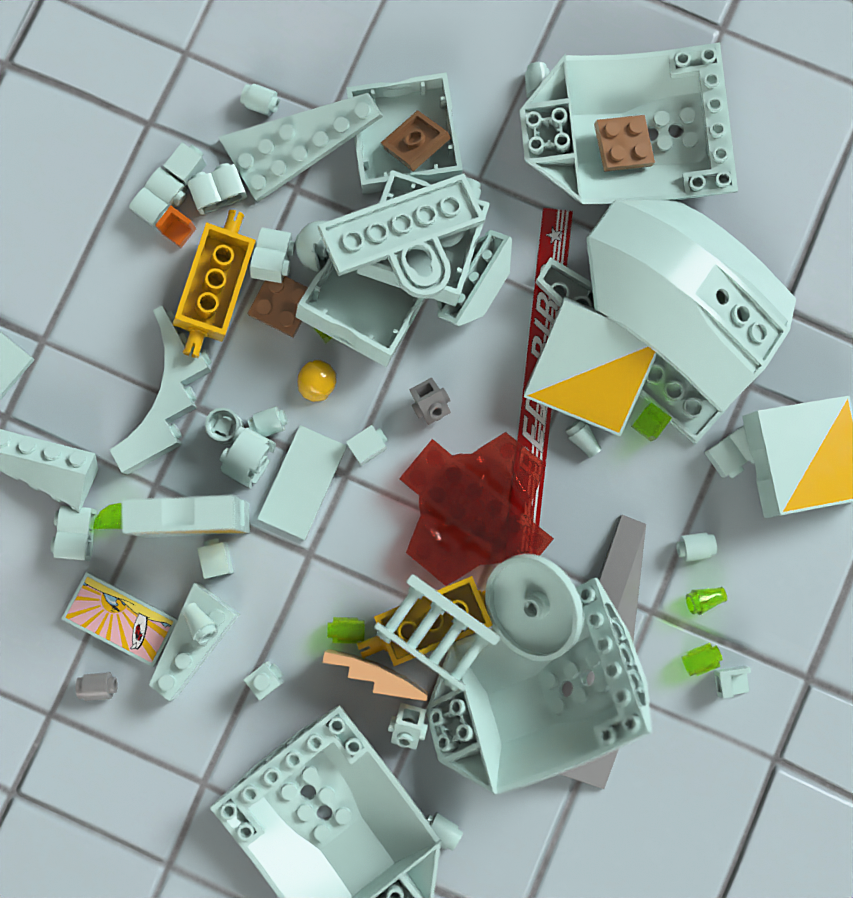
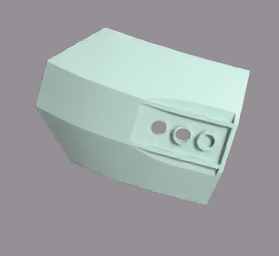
M720 42L672 50L619 55H566L565 53L520 109L525 162L581 204L611 205L615 200H682L738 192ZM645 115L647 128H653L658 132V137L651 141L655 163L651 167L604 172L594 127L596 120ZM674 126L680 127L683 130V134L680 137L674 138L668 132L670 128Z
M615 200L586 238L595 312H601L648 345L681 373L719 412H723L765 370L790 331L796 302L794 295L753 253L726 230L704 214L677 200ZM718 290L725 294V303L723 305L716 299ZM737 309H740L742 312V321L737 316Z
M593 578L576 587L583 609V626L577 642L563 655L548 661L528 659L514 652L500 638L496 646L491 643L487 647L484 646L460 680L466 685L464 691L459 688L453 691L442 683L445 678L439 674L426 709L439 762L490 792L499 794L530 785L582 765L651 733L647 681L630 633L598 578ZM475 635L453 642L442 666L444 670L450 674L454 671L475 641V638H473ZM592 671L595 679L593 684L589 686L587 684V675ZM570 681L573 685V691L570 696L566 697L562 692V687L564 683Z
M340 705L296 732L253 766L210 806V809L242 847L279 898H434L441 840L411 797ZM305 785H312L316 789V793L312 797L307 798L301 794V788ZM327 805L332 809V815L328 819H320L317 816V809L320 806Z

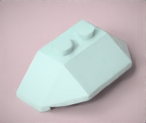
M489 230L485 233V236L478 239L457 305L455 307L437 300L439 318L461 326L485 315L510 274L512 238L510 236Z

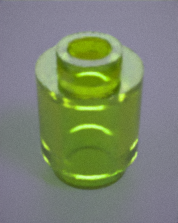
M333 617V622H328L327 638H332V643L357 644L358 641H364L365 620H358V617Z
M710 643L687 651L686 655L681 657L689 676H700L720 667L719 661L723 660L717 645L712 647Z

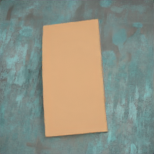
M331 649L324 652L323 663L349 667L348 678L374 682L373 693L427 701V690L406 676L380 663L366 658L363 659L354 654Z

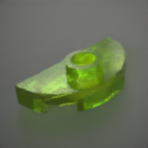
M122 503L108 505L102 509L95 518L93 529H122Z

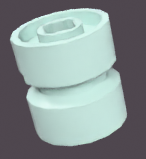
M223 407L211 411L205 422L208 435L224 445H232L235 442L233 438L240 426L244 427L241 418L237 414Z

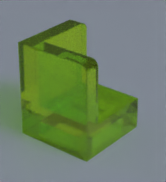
M650 403L644 408L631 427L652 442L658 438L672 417L653 403Z

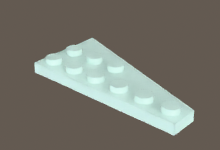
M365 93L219 136V139L254 199L259 202L383 116L372 97Z

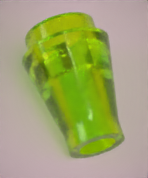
M723 587L695 589L686 594V604L692 614L697 613L701 615L727 601V594Z

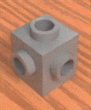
M432 377L409 389L415 401L412 404L413 410L418 418L423 416L428 425L451 413L447 405L450 402L447 392L444 388L440 389Z

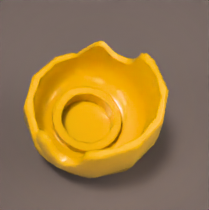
M322 360L306 363L300 369L297 378L298 391L305 399L312 402L327 399L336 384V372L330 364Z

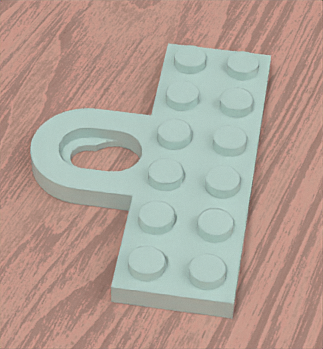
M463 173L318 225V231L338 276L388 259L401 288L413 297L425 299L441 293L450 278V264L439 240L484 224L486 219ZM420 249L428 254L431 260V274L428 277H421L415 269L408 265L405 256L409 251Z

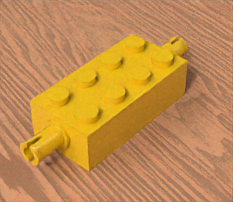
M236 210L228 211L224 228L206 222L173 321V326L190 332L182 353L189 356L191 348L194 346L191 356L193 358H199L205 337L220 342L223 341L255 245V239L238 234L244 214L238 212L236 221H234Z
M472 576L436 590L487 628L493 626L486 610L485 591L481 592V590L477 589ZM425 596L421 599L418 598L394 633L408 642L432 608L430 607L432 601ZM398 607L374 616L376 624L379 622L386 626ZM446 611L443 615L440 614L416 649L422 654L435 650L453 625L451 621L454 617ZM467 627L465 631L462 630L455 641L476 632ZM378 636L357 643L359 650L370 646L369 649L360 652L363 659L384 649L388 651L393 666L416 658L393 640L388 644Z

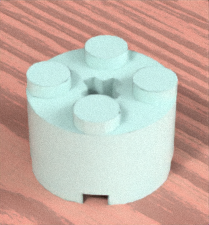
M240 426L233 438L235 442L231 448L227 447L223 451L219 461L222 462L221 470L223 474L248 488H252V483L256 484L270 462L267 456L268 452L274 453L276 443L250 428Z

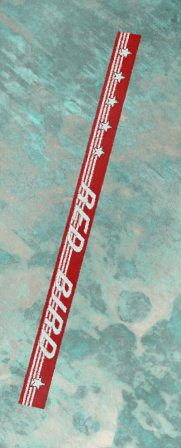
M543 208L535 282L550 257L567 267L573 211ZM536 283L534 285L504 561L520 554L536 555L552 408L525 398L524 391L536 362L543 352L550 335V329L560 307Z

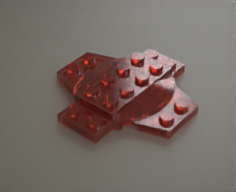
M507 432L480 447L472 454L461 453L451 455L432 439L399 478L400 481L419 495L421 514L406 553L445 586H448L480 565L502 563L520 554L540 556L554 539L534 523L532 500L546 464Z

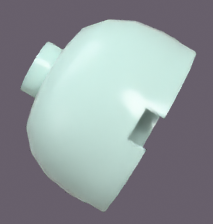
M322 220L308 223L295 240L299 260L305 267L317 272L324 268L329 259L328 251L318 231V225L327 222Z

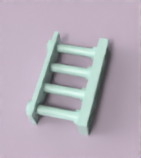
M412 574L406 582L410 585L408 595L386 626L379 622L375 625V628L379 630L376 635L388 644L393 640L443 676L445 679L442 683L453 691H456L458 688L464 691L466 685L460 680L484 646L487 647L489 643L496 646L501 637ZM425 596L432 601L430 604L432 608L408 642H406L394 632L417 599ZM446 611L454 617L451 621L453 625L428 658L416 648L440 614L443 615ZM469 627L476 632L473 637L475 641L450 674L440 667L438 663L462 630L465 631Z

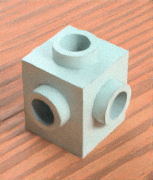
M400 703L398 715H392L388 731L393 732L391 743L416 750L419 739H425L428 724L423 723L426 709Z

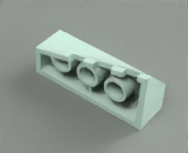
M0 429V471L16 480L21 479L28 483L31 488L37 491L40 489L51 495V498L60 503L63 501L69 504L75 511L80 512L98 472L96 454Z

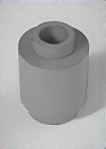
M110 672L85 674L76 680V695L78 699H84L85 701L112 699L113 693H117V679Z

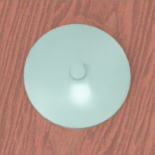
M520 554L503 561L491 573L485 590L486 610L497 635L501 637V640L510 649L528 659L548 661L558 658L574 646L583 626V609L574 584L561 568L543 557L532 554Z

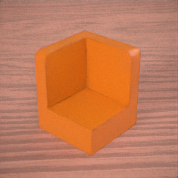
M171 205L155 225L162 235L180 248L184 246L196 230L193 222Z

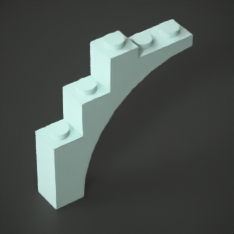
M163 306L153 310L161 328L164 343V373L160 390L153 407L143 422L125 440L110 449L121 473L127 475L182 445L179 440L182 435L175 423L172 425L170 423L197 408L193 402L197 400L190 386L187 388L185 386L212 372L208 365L212 361L205 349L200 350L199 358L191 357L194 346H192L189 356L182 353L188 338L184 332L179 333L176 326H173L175 318L173 311H167Z

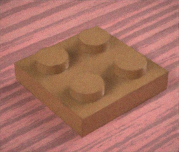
M417 110L381 142V145L385 151L411 171H415L451 138L448 131Z
M645 115L596 120L594 127L604 172L651 167L655 163Z
M284 276L282 283L265 280L247 314L294 338L302 323L301 320L295 317L297 306L308 287Z

